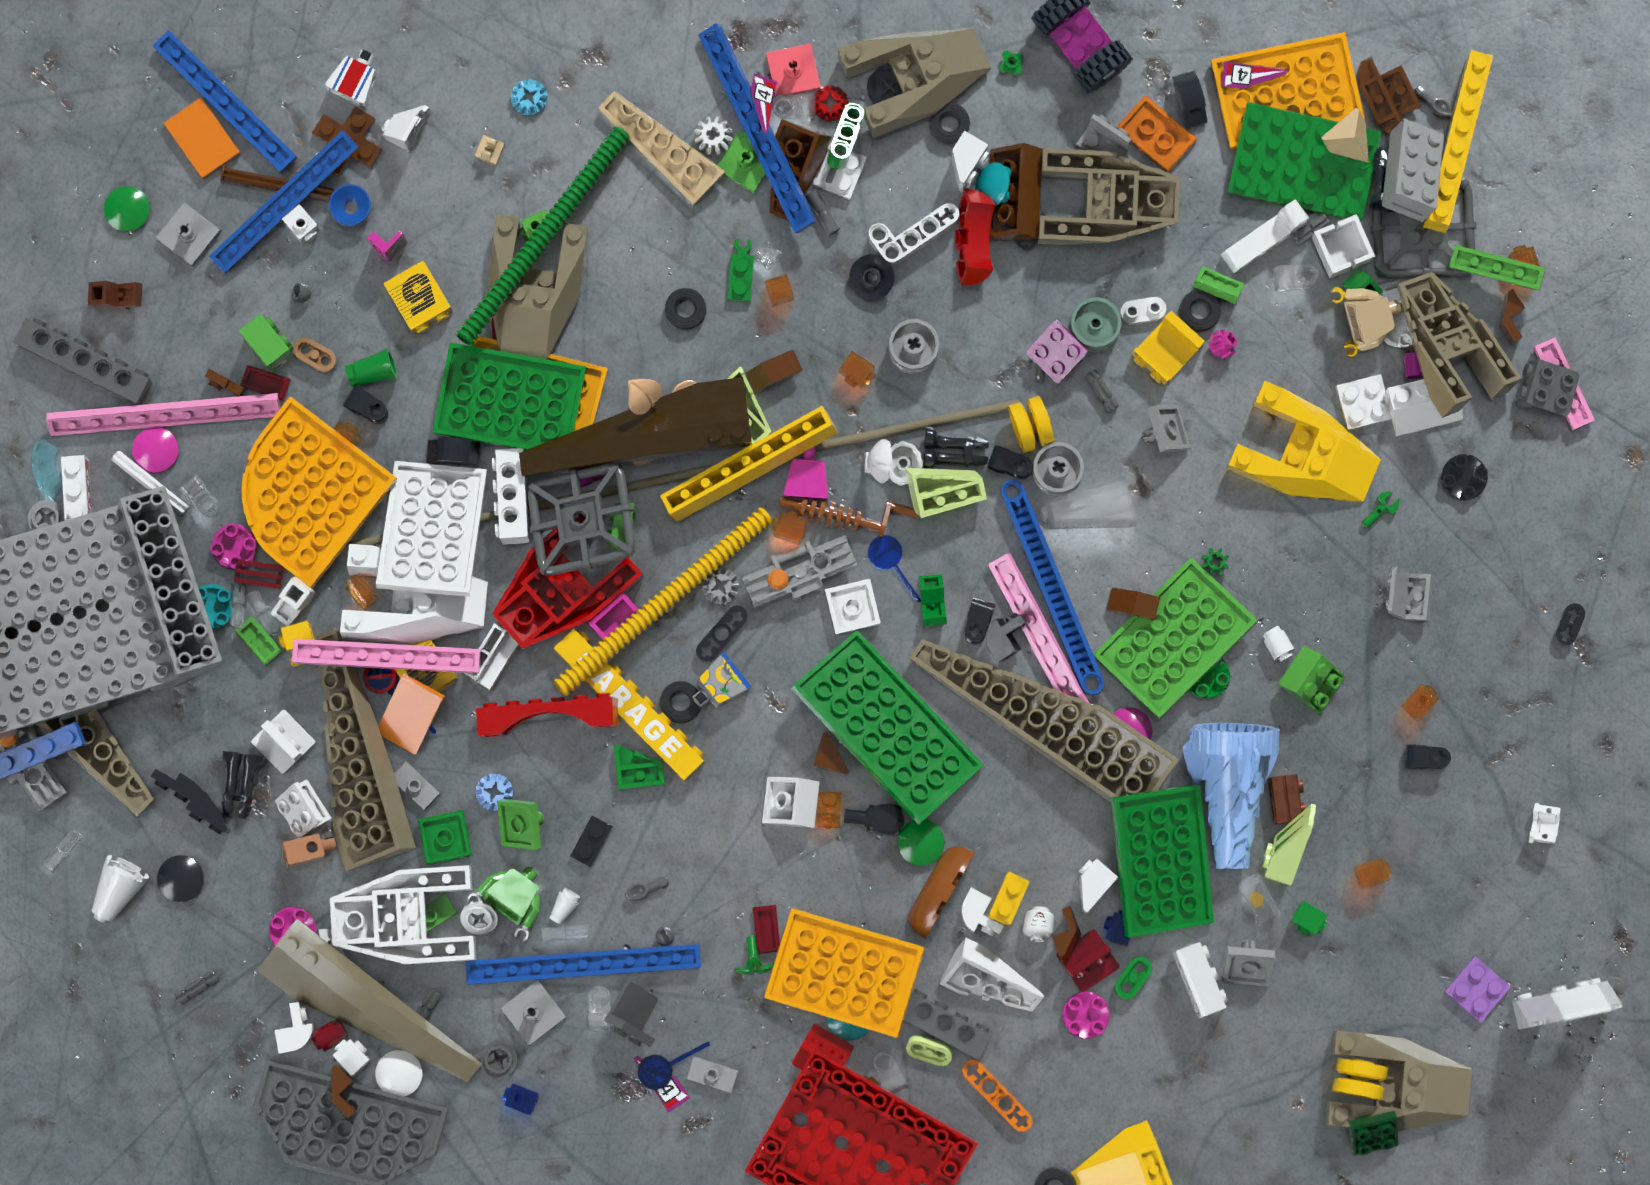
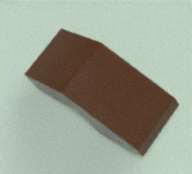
M1513 289L1505 295L1499 328L1511 346L1523 337L1511 319L1525 309Z
M790 350L760 363L745 374L754 393H760L777 382L790 379L803 371L794 350Z
M1112 587L1106 610L1125 616L1135 615L1154 621L1161 597Z
M1071 906L1062 909L1069 930L1052 936L1063 964L1068 963L1081 936V931Z
M335 1064L332 1067V1102L347 1118H352L357 1111L341 1094L355 1081L339 1065Z

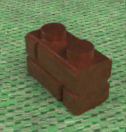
M1297 774L1268 778L1274 825L1290 823L1306 809L1305 802H1301L1300 793H1304L1303 781L1298 779Z

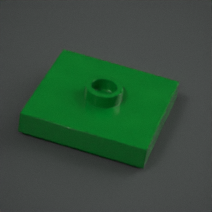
M464 810L417 819L426 865L473 856Z

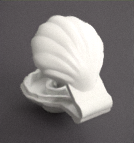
M882 439L874 445L870 452H865L864 473H871L882 484L888 481L889 478L898 485L908 484L905 468H922L923 466L921 453L916 449L915 445L904 441L890 447V442ZM904 459L907 461L905 468L901 466V462Z

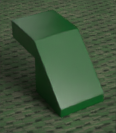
M942 574L919 576L924 626L946 625L947 617Z

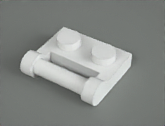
M829 143L827 154L817 178L813 180L812 186L850 201L867 157L851 151L846 166L836 171L832 184L826 183L825 181L831 168L827 163V156L832 143Z

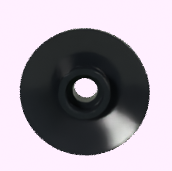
M868 254L854 262L850 269L849 281L853 291L859 297L866 300H878L885 297L891 291L895 281V274L891 264L882 256ZM872 272L877 274L876 281L870 279Z

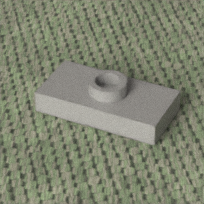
M407 762L394 773L397 785L423 810L440 795Z
M693 1057L687 1079L732 1093L738 1070Z

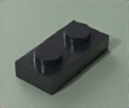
M591 816L570 857L591 868L613 826Z

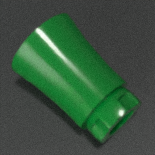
M389 348L366 358L353 361V364L345 366L346 376L351 387L359 384L362 386L372 382L397 379L396 366Z

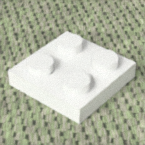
M1381 374L1336 385L1338 399L1348 431L1393 419Z
M870 579L825 589L836 635L881 625Z

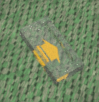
M1259 873L1237 883L1259 925L1280 914Z

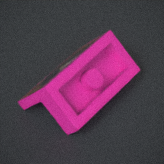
M374 231L368 237L372 248L388 262L407 243L401 231H398L388 243Z

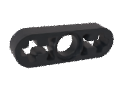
M738 605L730 607L698 644L696 654L699 660L702 662L713 661L747 621V612L743 607ZM733 611L735 613L741 611L742 621L736 620L732 624L736 628L732 631L730 626L723 622L725 619L728 623L732 620L733 616L731 613ZM723 627L728 630L729 635L727 639L718 640L715 637V632L718 628ZM712 637L713 641L721 646L718 649L715 645L712 647V656H701L703 653L701 648L703 646L705 648L709 647L711 641H708V639Z

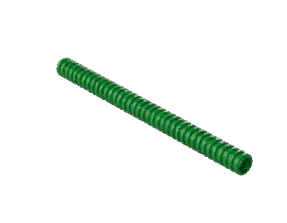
M617 126L612 128L613 132H609L608 137L604 139V143H601L599 145L600 148L595 150L596 154H592V159H589L587 164L583 166V170L579 171V175L575 176V181H572L570 183L571 186L566 188L567 192L562 193L558 203H555L553 205L554 208L549 210L550 214H546L545 219L541 221L542 225L536 227L537 230L532 232L533 236H529V241L524 243L525 247H521L520 252H517L515 255L516 258L511 260L512 264L509 263L507 265L508 269L503 270V275L500 274L499 280L494 282L495 286L492 285L490 287L491 291L486 292V297H483L481 299L482 302L477 304L478 308H474L473 313L469 314V319L464 321L465 325L462 324L460 326L461 330L456 331L459 340L467 345H473V340L478 338L477 334H481L483 332L482 328L485 329L487 327L486 323L491 321L490 317H494L495 312L500 310L499 306H503V301L508 299L507 295H511L512 290L516 289V284L521 282L520 278L523 279L525 277L524 273L529 272V267L531 268L534 265L533 262L538 260L537 256L540 257L542 255L541 251L546 250V245L548 246L551 243L550 240L555 238L554 234L557 235L559 233L558 229H562L563 223L565 224L567 218L572 216L571 212H575V207H578L580 202L584 200L583 196L588 195V191L593 188L592 185H595L597 183L596 180L601 178L600 174L605 173L609 163H612L613 158L618 156L617 152L620 153L621 147H624L626 142L630 140L629 134L624 129Z

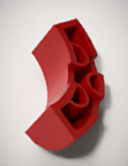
M964 188L958 208L960 230H955V248L959 249L960 260L956 262L957 273L961 285L965 286L983 282L994 270L990 258L989 234L991 219L996 205L986 194Z

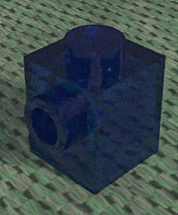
M1119 909L1118 913L1113 912L1112 917L1107 915L1103 929L1107 930L1104 940L1127 947L1130 938L1125 937L1123 912Z
M513 1083L511 1087H506L502 1099L506 1101L504 1106L532 1116L540 1093Z

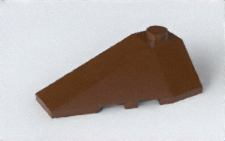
M781 119L775 137L805 195L825 157L832 137L812 128ZM771 185L769 213L789 221Z

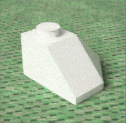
M424 105L394 114L392 119H388L383 126L382 131L384 132L385 140L410 152L431 113L429 107Z

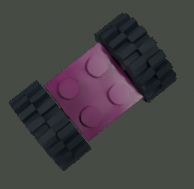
M1047 0L1044 5L1039 7V10L1034 12L1031 19L1044 37H1052L1076 69L1073 75L1087 94L1098 90L1108 81L1114 79L1116 75H1119L1132 62L1133 58L1119 40L1112 41L1088 9L1091 4L1089 0Z

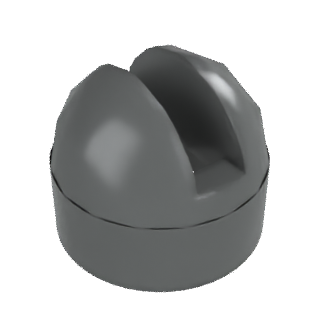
M296 283L292 290V299L297 302L308 301L311 297L310 288L305 284Z
M661 927L656 932V940L660 945L668 946L674 941V932L669 927ZM663 930L665 931L667 937L670 939L667 942L664 940L660 933Z

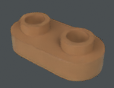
M300 338L293 346V352L300 361L322 373L333 371L337 365L335 354L310 338ZM304 347L310 348L308 354L302 353ZM324 358L330 360L328 365H322Z

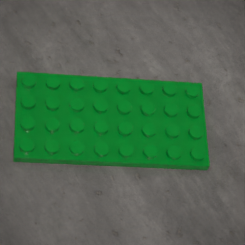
M858 630L791 687L795 694L918 825L984 766Z

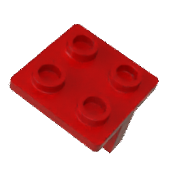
M814 1024L793 1059L792 1065L802 1070L813 1049L845 1065L854 1046L819 1025Z

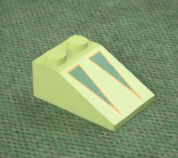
M1315 804L1309 805L1276 834L1272 844H1267L1262 867L1266 868L1264 877L1292 885L1313 828Z

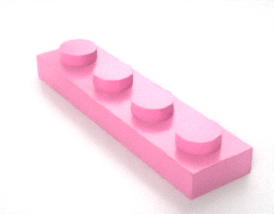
M1556 337L1533 347L1538 359L1570 369ZM1578 384L1570 413L1566 416L1572 431L1595 421Z

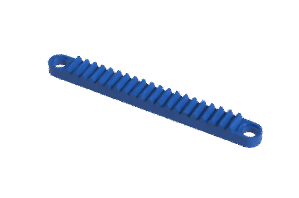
M1008 480L1002 486L1001 496L1021 546L1024 549L1028 563L1031 566L1050 616L1083 692L1090 696L1097 695L1104 687V680L1024 486L1018 480ZM1011 485L1018 487L1019 495L1015 498H1010L1006 494L1007 487ZM1090 677L1096 678L1099 682V686L1095 690H1089L1086 687V680Z

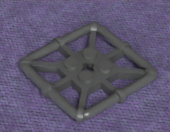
M1462 178L1458 195L1463 191L1465 222L1450 223L1447 231L1465 230L1466 247L1475 250L1474 229H1477L1476 222H1474L1472 188L1469 184L1470 181L1467 178ZM1372 209L1373 226H1371V233L1374 234L1375 265L1378 270L1377 274L1380 277L1414 278L1433 272L1437 277L1463 276L1468 274L1467 272L1449 267L1429 268L1428 251H1444L1452 258L1454 250L1448 245L1447 231L1442 233L1428 229L1423 234L1422 230L1417 229V226L1421 225V221L1400 213V225H1382V211ZM1400 232L1401 248L1384 264L1383 233ZM1421 251L1422 268L1390 269L1405 252Z
M619 463L604 464L582 470L572 469L569 473L540 479L530 483L528 486V502L532 523L530 532L534 537L537 564L540 573L544 576L558 575L584 568L585 570H590L593 566L623 560L633 556L635 553V537L631 517L633 508L629 504L623 466ZM606 474L594 492L581 494L580 479ZM616 478L620 505L603 509L602 496ZM571 482L573 496L557 500L542 490V488ZM537 495L555 505L557 520L541 523ZM582 513L586 517L584 522L581 524L575 522V519H578L579 514ZM622 514L626 544L606 531L605 517ZM558 528L560 541L546 559L542 533ZM605 538L622 550L590 558L588 541ZM580 543L582 560L553 566L567 546Z

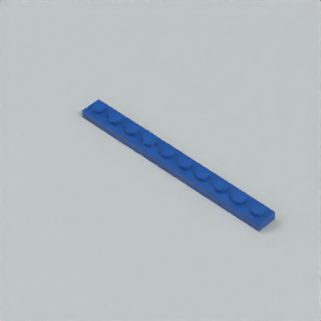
M715 23L698 35L794 233H800L817 221L770 125L768 133H763L748 79L721 24Z
M700 944L465 961L467 985L701 968Z

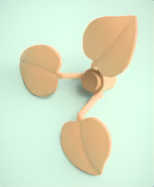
M650 379L628 381V403L630 410L634 414L648 412L662 395L661 385ZM692 380L683 381L674 388L673 392L697 382ZM654 459L634 461L632 463L635 467H639Z

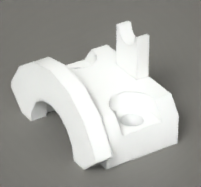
M1535 803L1529 843L1556 844L1561 808Z

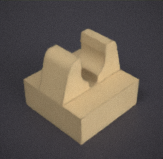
M483 135L475 158L497 166L505 143Z

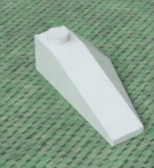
M965 938L955 950L940 980V985L960 995L968 996V993L982 996V1000L989 1001L991 998L1003 1001L1006 1006L1031 1012L1044 998V994L989 949L968 938Z

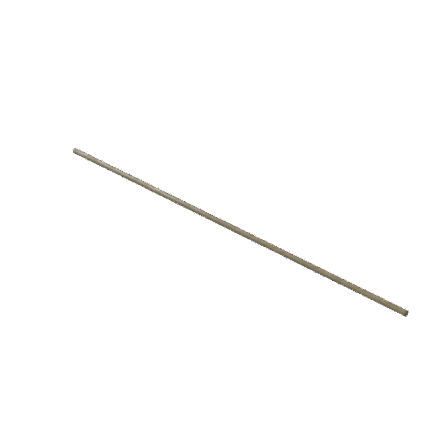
M1019 399L829 439L814 447H816L817 452L925 429L926 427L1008 411V405L1019 402ZM716 464L627 482V490L629 492L690 479ZM609 486L602 497L619 494L618 486ZM596 489L581 492V494L594 492ZM573 494L556 497V499L559 500L563 498L572 497ZM547 500L538 501L539 511L555 507V505ZM494 511L481 513L480 523L497 520L499 515L495 516ZM383 534L350 541L342 552L349 550V544L380 545L382 544Z

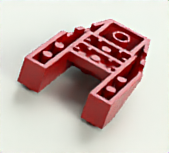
M581 513L579 514V518L575 519V522H579L581 524L584 522L586 517H584ZM558 528L553 529L543 538L546 559L560 541ZM577 544L567 546L553 566L569 563L570 561L566 558L565 554ZM534 546L527 553L526 558L514 575L512 582L504 592L492 615L520 647L524 649L592 620L622 592L625 594L644 578V575L627 557L593 587L578 570L544 576L540 573Z

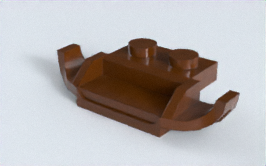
M1372 56L1361 61L1359 86L1377 124L1390 135V132L1403 120L1402 116L1422 107L1402 65L1381 75Z

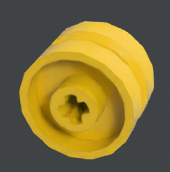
M1039 395L1027 399L1028 414L1020 402L1008 405L1010 420L1023 453L1035 450L1036 440L1034 435H1036L1038 442L1043 447L1055 442L1050 417Z
M1337 1058L1335 1070L1340 1074L1349 1075V1079L1335 1078L1332 1086L1333 1092L1383 1101L1385 1089L1381 1085L1372 1084L1371 1080H1386L1388 1067L1375 1065L1373 1062L1359 1059Z

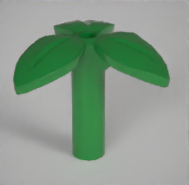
M748 936L746 939L749 958L746 962V968H734V971L743 975L763 974L772 969L774 963L768 966L762 965L758 958L756 936Z

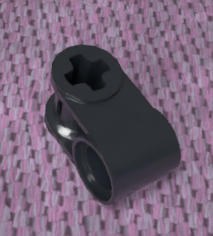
M355 385L343 403V406L359 416L361 415L375 424L384 423L389 416V411L382 401ZM380 409L381 414L374 415L372 411Z
M998 445L994 446L987 468L992 471L1007 474L1018 479H1027L1032 474L1033 469L1032 461L1029 457ZM1022 462L1026 463L1027 469L1019 472L1017 465L1021 466Z
M973 598L965 627V638L968 643L977 645L983 642L996 604ZM974 628H978L980 633L976 637H972V632H970Z
M1406 745V769H1443L1451 761V754L1446 748ZM1438 752H1441V756L1446 758V760L1441 762V765L1438 764V760H1434V756L1438 755Z

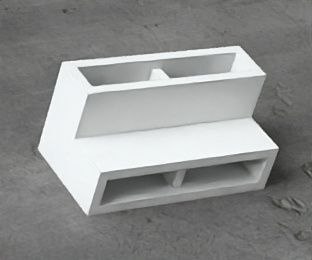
M494 623L479 647L481 650L479 674H464L487 689L492 690L519 644L505 629Z

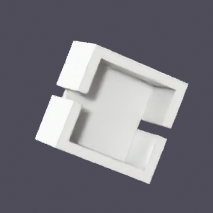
M1357 214L1337 222L1336 226L1332 224L1317 230L1311 237L1329 279L1348 272L1351 266L1352 269L1372 262L1375 257Z

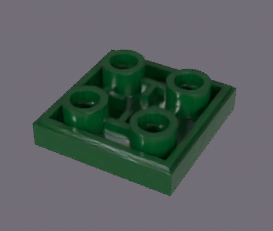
M1395 1111L1349 1121L1350 1144L1354 1156L1359 1154L1367 1155L1372 1151L1381 1149L1389 1150L1399 1145Z

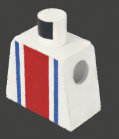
M362 49L357 60L349 56L344 57L325 83L327 91L366 109L377 77L376 70L369 66L374 55Z

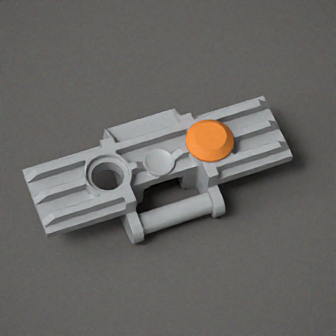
M844 535L815 548H812L810 541H806L805 545L778 556L772 555L770 557L774 565L747 575L742 579L754 608L790 593L794 602L801 600L800 597L809 592L817 590V592L823 591L825 589L821 580L855 567L857 563ZM807 553L811 557L810 560L784 571L780 567L781 564ZM817 557H825L828 560L827 567L818 569L814 563Z
M31 725L25 730L21 728L17 730V735L0 739V754L22 745V740L27 736L30 741L39 738L35 731L36 727ZM56 757L7 777L11 785L16 784L17 781L21 784L39 811L67 793L49 767L57 760ZM38 769L41 773L40 779L36 782L30 781L28 775Z

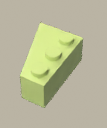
M740 366L727 379L743 377L752 444L772 434Z
M905 468L913 508L921 518L987 499L983 478L975 470Z

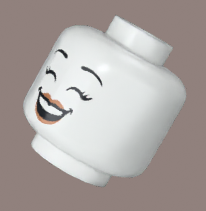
M1031 907V910H1028L1024 915V934L1030 937V941L1044 942V939L1050 938L1053 934L1054 915L1046 907Z

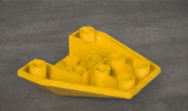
M1147 1121L1122 1130L1071 1172L1077 1185H1173Z

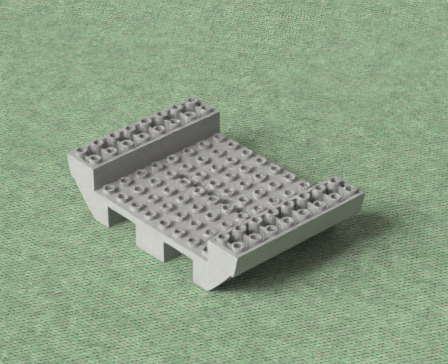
M165 485L120 498L119 505L0 540V739L17 735L18 729L60 716L62 720H66L105 708L109 701L151 689L152 693L176 686L209 669L215 668L222 661ZM98 601H106L109 604V609L105 612H99L95 608ZM77 607H82L86 610L87 614L84 618L77 619L73 615V610ZM59 614L63 617L64 621L61 625L55 626L50 622L51 616ZM37 621L40 623L41 629L36 633L30 632L27 628L28 623ZM15 628L18 631V636L12 640L6 638L4 634L6 629Z

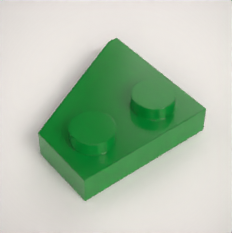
M614 745L619 790L665 785L663 761L620 745Z

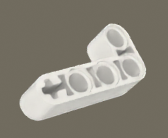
M1294 200L1283 207L1272 219L1225 250L1221 256L1235 274L1306 225L1309 217L1299 203Z
M944 204L897 237H894L884 224H874L869 230V242L879 256H882L891 266H896L953 228L959 220V210L954 204ZM945 212L948 214L953 213L952 220L950 218L944 219ZM942 219H944L942 221L943 227H941L939 221H941ZM927 224H933L936 227V231L926 233L923 228ZM876 231H882L885 234V238L883 240H875L872 235ZM907 237H914L917 240V244L908 246L905 244V239ZM893 249L899 255L895 259H889L886 256V252Z

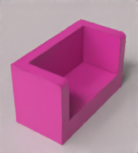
M622 592L588 624L604 641V637H609L610 632L614 633L615 628H620L622 622L626 623V619H631L633 613L637 614L638 608Z

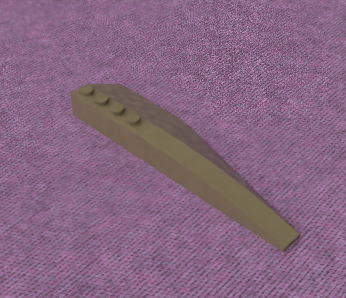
M923 639L909 657L911 661L969 704L1109 802H1111V797L1160 790L1179 762V759L1099 705H1093L1083 701V699L1061 693L1059 690L1048 688L1038 682L1006 670H1000L990 664L971 659L969 656L955 653L950 649Z

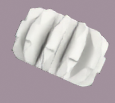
M706 117L707 124L705 125L700 121L698 126L701 129L694 130V134L699 136L694 139L695 144H701L699 146L701 152L708 148L707 155L709 156L712 154V150H715L716 154L720 155L719 148L727 151L728 146L726 143H732V138L728 136L732 134V129L726 128L728 125L727 121L719 124V117H716L714 122H711L710 117ZM713 132H716L717 137H715L714 140H710L709 135H712Z

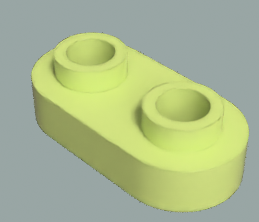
M913 1035L908 1039L906 1051L911 1057L938 1066H946L951 1062L953 1049L947 1043L922 1035Z

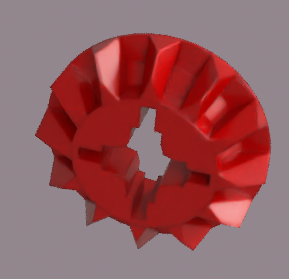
M832 85L820 87L812 99L814 113L824 121L839 120L844 108L849 104L846 93L840 87ZM829 94H831L833 101L840 102L833 104L832 112H829L828 105L824 104V101L828 100Z

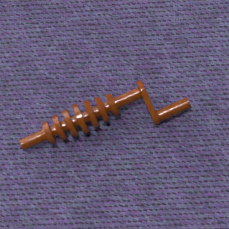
M781 496L779 503L781 506L797 509L800 511V516H804V512H808V519L812 520L814 514L818 515L816 522L820 524L822 517H827L825 526H830L831 519L836 520L834 525L836 528H839L842 521L845 522L843 529H848L849 524H853V530H857L858 527L879 531L878 536L880 537L884 535L890 512L917 518L918 515L914 508L896 504L890 500L887 501L882 523L863 518L861 516L862 512L857 511L856 516L852 515V508H849L848 512L844 513L845 505L840 504L839 510L836 511L834 510L836 504L834 501H831L830 508H825L827 500H822L821 506H817V499L814 498L812 504L807 503V497L799 501Z

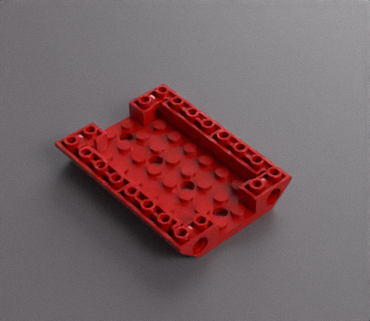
M813 1049L744 1172L766 1185H920L923 1183L927 1185H954L972 1156L978 1142L820 1051ZM797 1113H804L808 1118L807 1124L803 1126L798 1125L795 1122V1115ZM840 1136L846 1137L849 1141L848 1147L845 1149L838 1148L835 1143L836 1138ZM880 1160H886L890 1165V1169L885 1173L879 1172L876 1168V1164Z

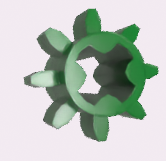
M1209 548V557L1206 555L1201 557L1206 561L1202 568H1207L1210 575L1213 572H1217L1221 576V569L1229 568V565L1225 564V560L1229 558V555L1223 556L1221 554L1222 548L1218 552H1214L1212 548ZM1212 557L1216 560L1220 559L1221 562L1218 567L1215 564H1210L1213 559Z

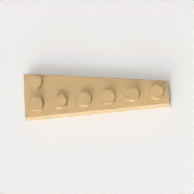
M613 91L598 107L615 126L624 129L629 134L630 141L693 205L726 173L714 162L617 92Z

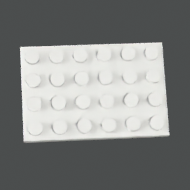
M395 461L393 475L398 479L390 489L376 588L469 597L487 469Z

